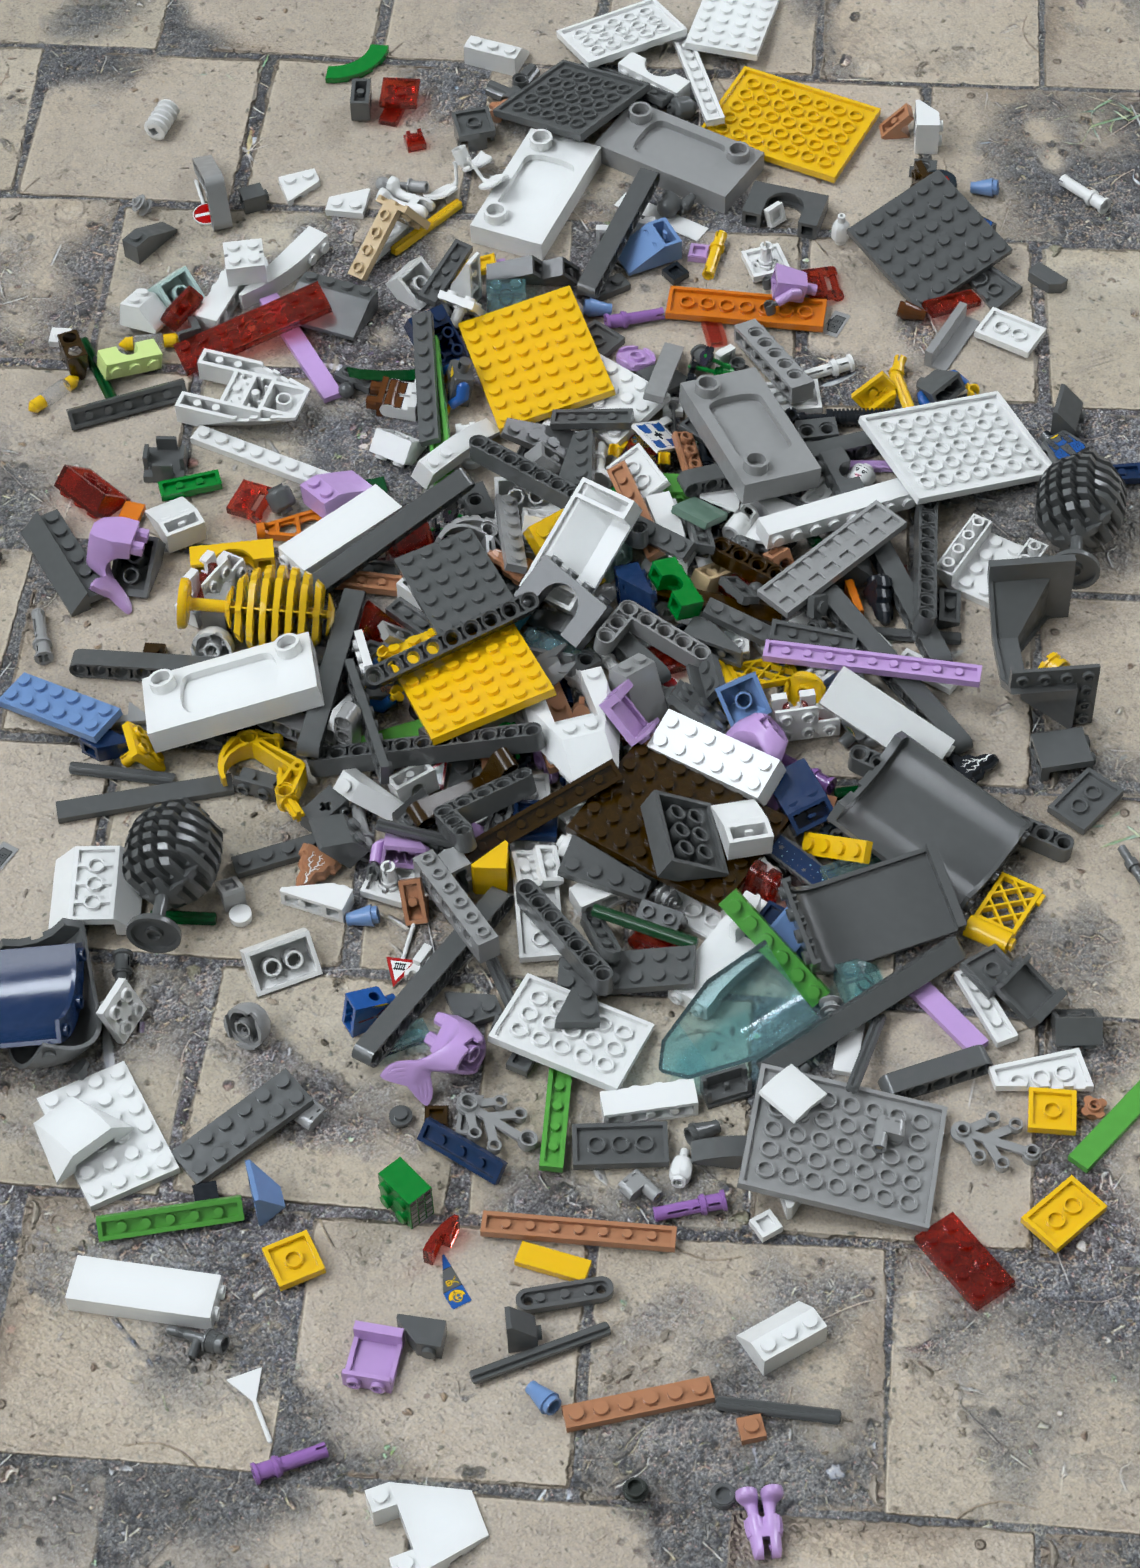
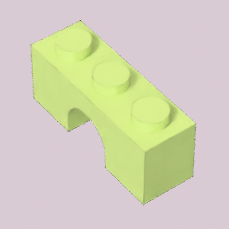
M154 338L135 342L134 354L131 355L121 353L116 346L98 350L97 367L107 381L161 369L163 353Z

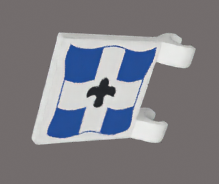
M668 416L657 421L632 424L631 428L656 453L676 451L671 437L672 434L668 431L669 427L667 426L673 421Z

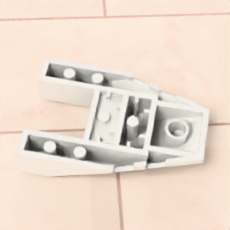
M204 348L197 361L199 378L225 384L227 387L220 400L182 391L175 404L177 422L193 426H200V424L203 426L264 425L295 421L310 393V388L292 378H285L276 369L271 370L264 366V363L261 361Z
M601 666L580 671L581 691L591 712L590 714L554 722L546 700L521 710L525 723L537 722L541 725L546 745L540 751L546 756V760L551 765L554 764L559 769V773L569 783L610 759H613L619 769L620 732L599 706L610 693L608 681Z

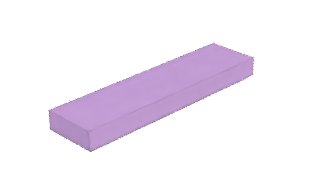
M930 981L909 994L962 1049L975 1045H983L984 1047L988 1045L989 1040Z

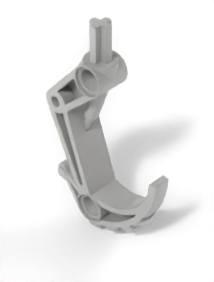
M466 515L454 519L442 529L435 540V543H439L447 535L472 528L486 553L494 549L502 550L498 526L492 522L491 518L485 517L483 519L479 515H471L470 517Z

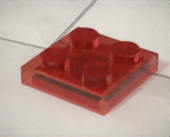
M383 77L379 101L380 108L417 109L420 79Z

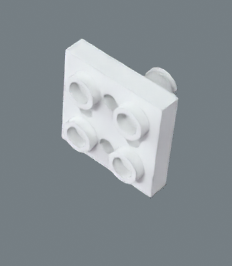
M765 241V246L764 242H762L758 248L741 251V258L753 283L763 281V278L767 275L772 276L776 263L790 267L778 243L772 244L769 241Z
M448 289L447 292L440 290L437 296L446 305L454 308L450 319L456 329H459L458 323L462 322L465 313L475 317L487 313L475 299L468 296L463 298L452 290Z
M386 860L381 863V866L378 865L380 868L378 881H376L375 874H369L368 880L365 879L360 889V896L402 908L398 881L416 878L414 869L397 868L394 862L391 861L389 864L390 861Z
M118 978L105 1000L98 1002L99 1009L96 1015L118 1044H125L147 1008L126 978Z

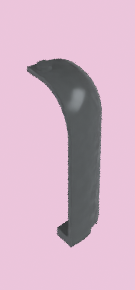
M62 918L51 929L42 932L43 936L38 939L31 940L30 936L21 939L2 938L0 940V950L83 942V947H85L87 953L86 961H84L82 995L84 1007L80 1009L73 1033L65 1042L56 1043V1045L42 1043L41 1045L8 1048L12 1063L19 1069H43L66 1063L85 1052L100 1034L102 1022L96 1015L99 1003L84 921Z

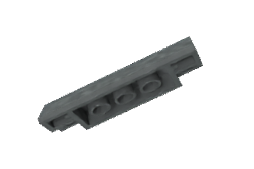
M58 509L41 516L37 511L21 532L22 537L71 617L90 610V603L105 598V596L90 590L91 583L95 579L100 578V576L86 564L87 555Z

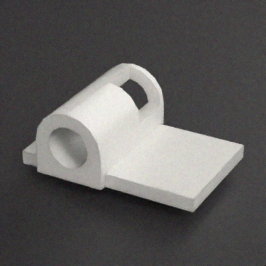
M741 503L738 512H734L722 528L723 537L730 540L731 537L735 538L736 535H743L754 539L758 544H763L756 534L757 520L760 517L757 509L750 503ZM746 507L752 509L753 513L751 515L745 512L744 509Z

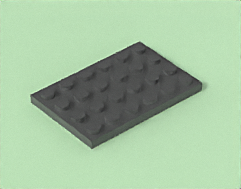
M472 528L446 537L439 543L434 542L394 559L395 566L436 635L514 598ZM511 609L504 610V614L508 617L515 615ZM492 618L484 620L488 626L496 624ZM472 627L465 629L468 635L476 632ZM451 636L446 638L447 643L456 640Z

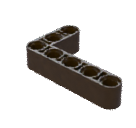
M718 537L714 539L715 551L714 554H710L711 561L751 583L760 582L764 585L785 569L727 538Z
M502 747L490 756L479 776L419 799L410 804L406 812L416 827L424 829L434 825L436 820L433 811L436 807L517 770L519 765L506 747Z

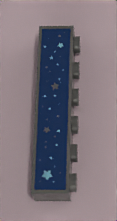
M783 833L773 844L772 853L765 855L766 860L770 864L781 870L783 878L790 876L791 885L794 887L815 884L837 876L829 867L822 865L812 854L806 853L796 842L789 840Z

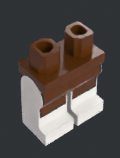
M383 376L382 382H371L370 394L378 396L367 395L366 409L376 410V416L379 417L384 415L390 418L416 422L418 415L416 379L414 383L402 382L399 379L389 380V377Z

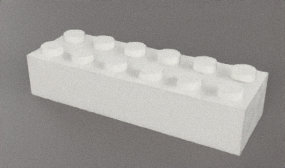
M668 709L647 744L649 749L665 755L666 758L678 764H683L686 768L700 773L716 783L722 784L735 793L742 794L743 797L749 800L755 799L763 807L768 803L786 772V768L781 760L671 709Z

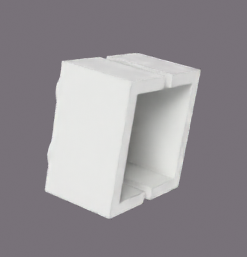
M262 238L223 243L228 287L267 282Z

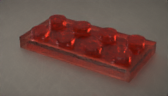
M954 1212L931 1225L928 1231H922L914 1236V1242L975 1311H978L1015 1286L1014 1279Z

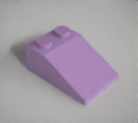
M352 470L318 474L300 484L303 503L322 518L372 487L371 484Z

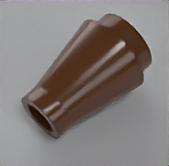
M907 300L905 302L900 301L896 316L901 317L900 319L924 321L927 309H923Z

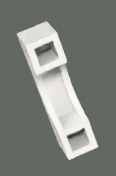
M634 52L629 53L618 63V72L673 93L674 97L690 96L689 80L677 74L662 77L649 73L646 70V58Z

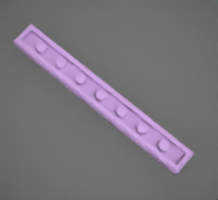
M278 293L259 299L264 312L323 402L327 403L341 398L338 392V384L298 325L281 321L286 306Z

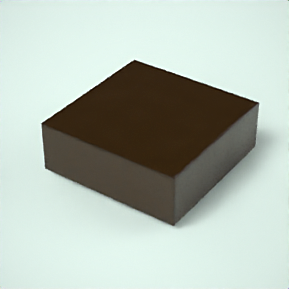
M449 1105L425 1106L424 1121L426 1118L431 1117L449 1128Z

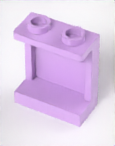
M627 679L613 689L599 706L632 747L637 743L642 745L651 738L650 735L656 731V725L660 720L658 717L650 723L645 720L626 695L634 686Z
M355 1320L352 1346L346 1368L342 1369L341 1373L343 1385L351 1389H369L378 1394L384 1392L392 1393L405 1344L404 1329Z

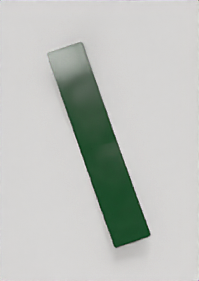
M347 367L349 377L380 381H382L383 376L389 377V380L399 379L403 381L416 379L415 369L369 370Z

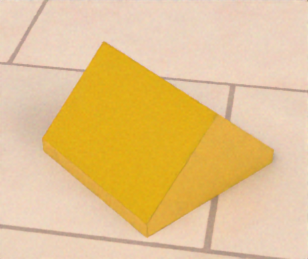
M506 840L471 864L472 887L475 894H485L493 886L508 893L510 863L509 846Z

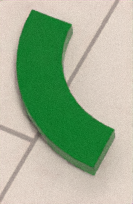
M370 44L368 51L358 60L345 65L328 66L325 77L326 83L349 82V79L358 76L362 78L370 74L376 66L381 65L386 59L389 45Z

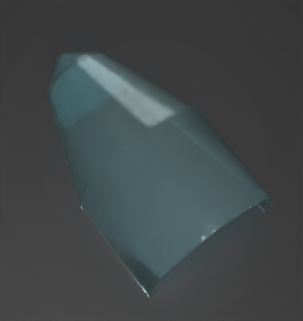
M763 940L705 981L662 1039L659 1070L664 1074L692 1079L760 1059L817 1020L819 1016L799 993L773 955L766 940Z

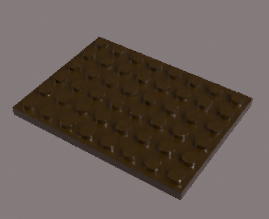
M635 744L619 762V771L624 778L590 797L568 823L566 833L574 834L608 855L633 868L636 867L637 870L721 913L723 909L718 904L733 890L739 889L766 854L727 860L721 841L729 872L726 877L672 881L659 878L656 874L640 806L653 790L711 803V806L749 799L743 797L740 793H735L724 787L720 783L704 777L700 773L686 768L683 764H678L666 758L665 755L649 749L645 744ZM758 803L769 820L774 835V844L790 824L789 819L786 815L766 805L763 807Z

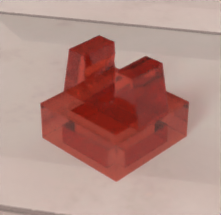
M421 128L417 129L416 133H410L409 130L403 135L408 153L426 149V142Z

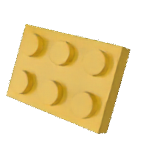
M1071 1175L1024 1214L1020 1222L1054 1253H1058L1106 1212L1107 1205Z

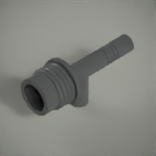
M168 1325L166 1329L168 1335L192 1341L187 1356L197 1358L200 1348L204 1353L224 1355L229 1347V1336L212 1328L207 1329L204 1334L173 1325Z

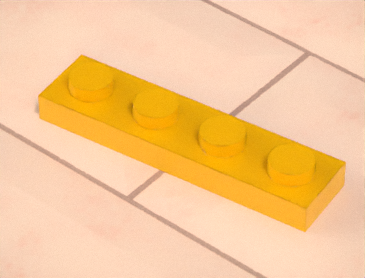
M804 832L802 849L806 853L817 857L869 864L873 842Z

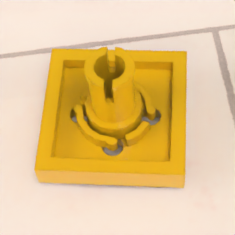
M130 721L125 722L122 728L129 751L120 756L121 763L129 768L137 761L153 771L164 772L166 770L164 756L161 752L155 753L147 731L140 725H135Z

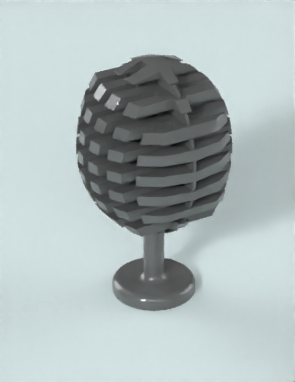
M1096 450L1085 451L1082 454L1081 452L1071 454L1052 463L1044 471V475L1040 477L1036 494L1035 521L1052 545L1063 550L1055 555L1075 554L1076 566L1073 590L1084 589L1097 582L1100 576V564L1097 558L1087 551H1091L1093 548L1097 549L1115 538L1119 532L1118 530L1122 528L1126 511L1127 485L1110 460L1100 456Z
M187 797L162 801L143 811L130 827L124 846L122 858L124 879L137 890L135 892L141 898L154 905L152 913L137 915L129 921L126 935L133 945L151 953H167L178 948L181 943L182 932L172 919L165 916L166 911L193 903L207 893L216 880L221 865V853L223 854L222 830L209 818L210 815L206 811L193 804Z

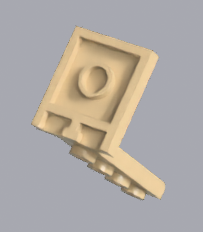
M379 194L376 202L382 206L348 274L363 281L368 279L397 221L403 224L408 222L411 227L417 230L420 227L428 230L431 223L409 206L401 205L397 201L389 200Z

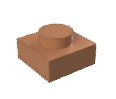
M761 1413L736 1418V1426L742 1445L767 1440Z

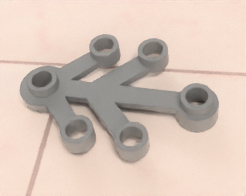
M464 1093L458 1097L456 1109L466 1117L468 1140L476 1143L481 1139L482 1131L477 1127L475 1117L477 1116L484 1122L488 1138L486 1149L492 1154H499L502 1147L501 1141L498 1140L496 1129L517 1141L520 1149L525 1152H529L536 1147L538 1136L534 1131L524 1130L520 1132L504 1122L506 1120H513L518 1124L524 1123L527 1117V1111L524 1108L517 1107L514 1110L504 1111L507 1106V1098L503 1095H497L494 1098L477 1099L472 1093ZM493 1107L496 1112H487L483 1108Z
M991 1110L987 1112L986 1117L973 1123L958 1121L951 1127V1137L956 1143L965 1145L971 1155L972 1163L977 1166H981L986 1162V1152L978 1149L974 1141L983 1144L995 1163L996 1171L1000 1173L1008 1171L1010 1161L1007 1157L1002 1156L997 1148L1021 1155L1023 1162L1029 1166H1035L1041 1161L1042 1151L1036 1144L1023 1146L1001 1139L1008 1135L1022 1132L1023 1121L1020 1118H1012L1008 1125L989 1133L978 1132L988 1126L996 1127L999 1125L1000 1114L997 1111ZM994 1117L996 1120L992 1121L989 1118ZM1013 1124H1017V1125H1019L1020 1127L1015 1128V1127H1013L1012 1125H1013ZM979 1155V1156H982L983 1158H982V1159H977V1158H975V1156ZM998 1163H1005L1006 1166H1000Z

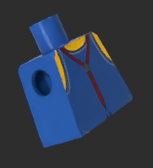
M377 986L345 993L342 1022L351 1037L353 1038L365 1033L396 996L393 993L384 996L381 989Z

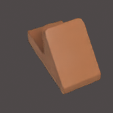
M907 103L904 104L879 125L882 139L910 137L908 125L914 120L912 106Z
M422 877L399 880L398 886L406 926L412 923H428L429 896H425Z

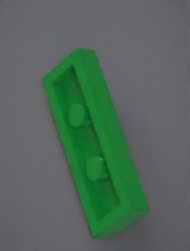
M218 469L158 482L162 502L174 500L182 496L188 497L223 489Z

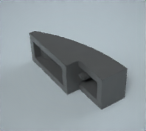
M747 1135L719 1136L691 1141V1163L738 1170L742 1163Z

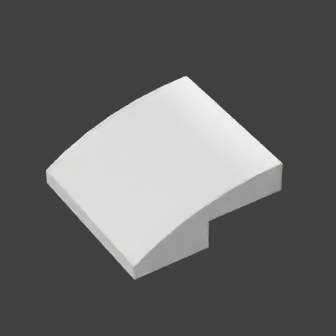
M535 845L533 850L510 851L509 858L515 887L517 882L522 879L534 881L540 889L551 888L564 883V878L557 876L560 859L556 845Z
M793 1064L779 1072L758 1093L793 1124L806 1117L810 1109L824 1101L827 1096L825 1091Z

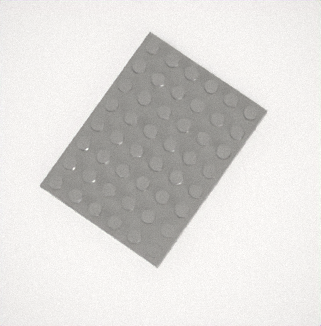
M761 1063L737 1188L927 1233L930 1226L948 1107L860 1086L857 1093L853 1094L852 1092H847V1083L803 1073L825 1091L827 1096L824 1101L811 1108L806 1117L793 1124L758 1094L773 1077L785 1068ZM879 1115H888L905 1120L906 1129L902 1142L887 1141L886 1151L883 1153H877L872 1150L876 1120Z

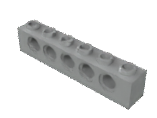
M756 319L734 325V342L792 405L813 398L814 380L804 372V369L794 361V358L785 351L784 347L778 344L763 325Z
M431 849L414 857L415 877H422L423 888L478 962L481 964L500 955L499 936L435 851Z

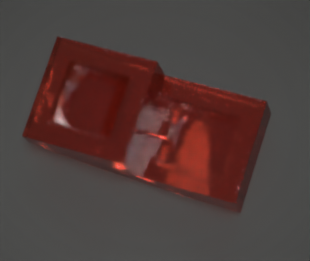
M454 1214L449 1217L430 1236L423 1248L424 1263L433 1265L442 1245L449 1248L452 1247L460 1229L458 1215Z

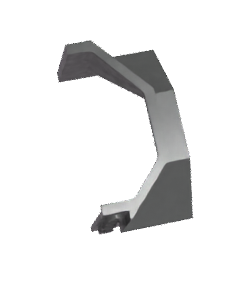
M1075 554L989 560L987 582L991 641L1001 687L1012 695L1020 694L1021 700L1067 729L1072 728L1073 724L1092 723L1101 668L1100 664L1024 669L1021 652L1047 620L1068 617L1076 566Z

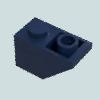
M111 729L97 743L83 738L79 739L82 753L99 762L120 758L121 755L129 751L125 735H120Z

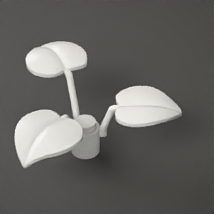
M460 145L451 150L455 161L452 162L454 165L455 181L436 189L428 195L423 194V196L431 200H438L454 193L458 189V165H460V168H463V172L475 170L483 182L478 186L480 190L493 188L508 179L509 176L507 174H497L489 179L484 178L478 168L490 163L493 160L492 157L481 150L472 160L466 145Z

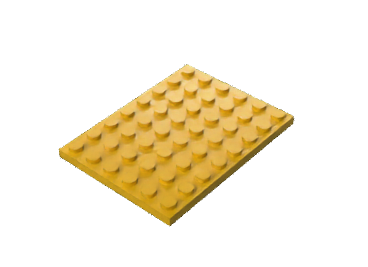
M744 66L719 101L725 116V124L707 127L704 122L701 127L735 141L745 142L750 147L764 152V161L835 183L880 116L881 108Z
M570 285L458 323L459 330L500 434L507 418L535 423L550 418L553 409H576L616 395Z
M515 624L509 625L398 679L400 686L403 688L406 697L434 746L556 695L555 688ZM430 628L423 633L410 636L402 643H393L387 648H389V652L394 656L436 634ZM457 640L452 641L448 644L454 645L457 643ZM428 646L426 648L430 654H436L438 652L437 648L434 646ZM415 655L407 657L410 663L414 664L419 661ZM394 664L389 665L393 673L399 671L398 666Z

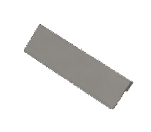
M959 302L925 350V366L935 370H948L979 326L980 321L966 316V303Z

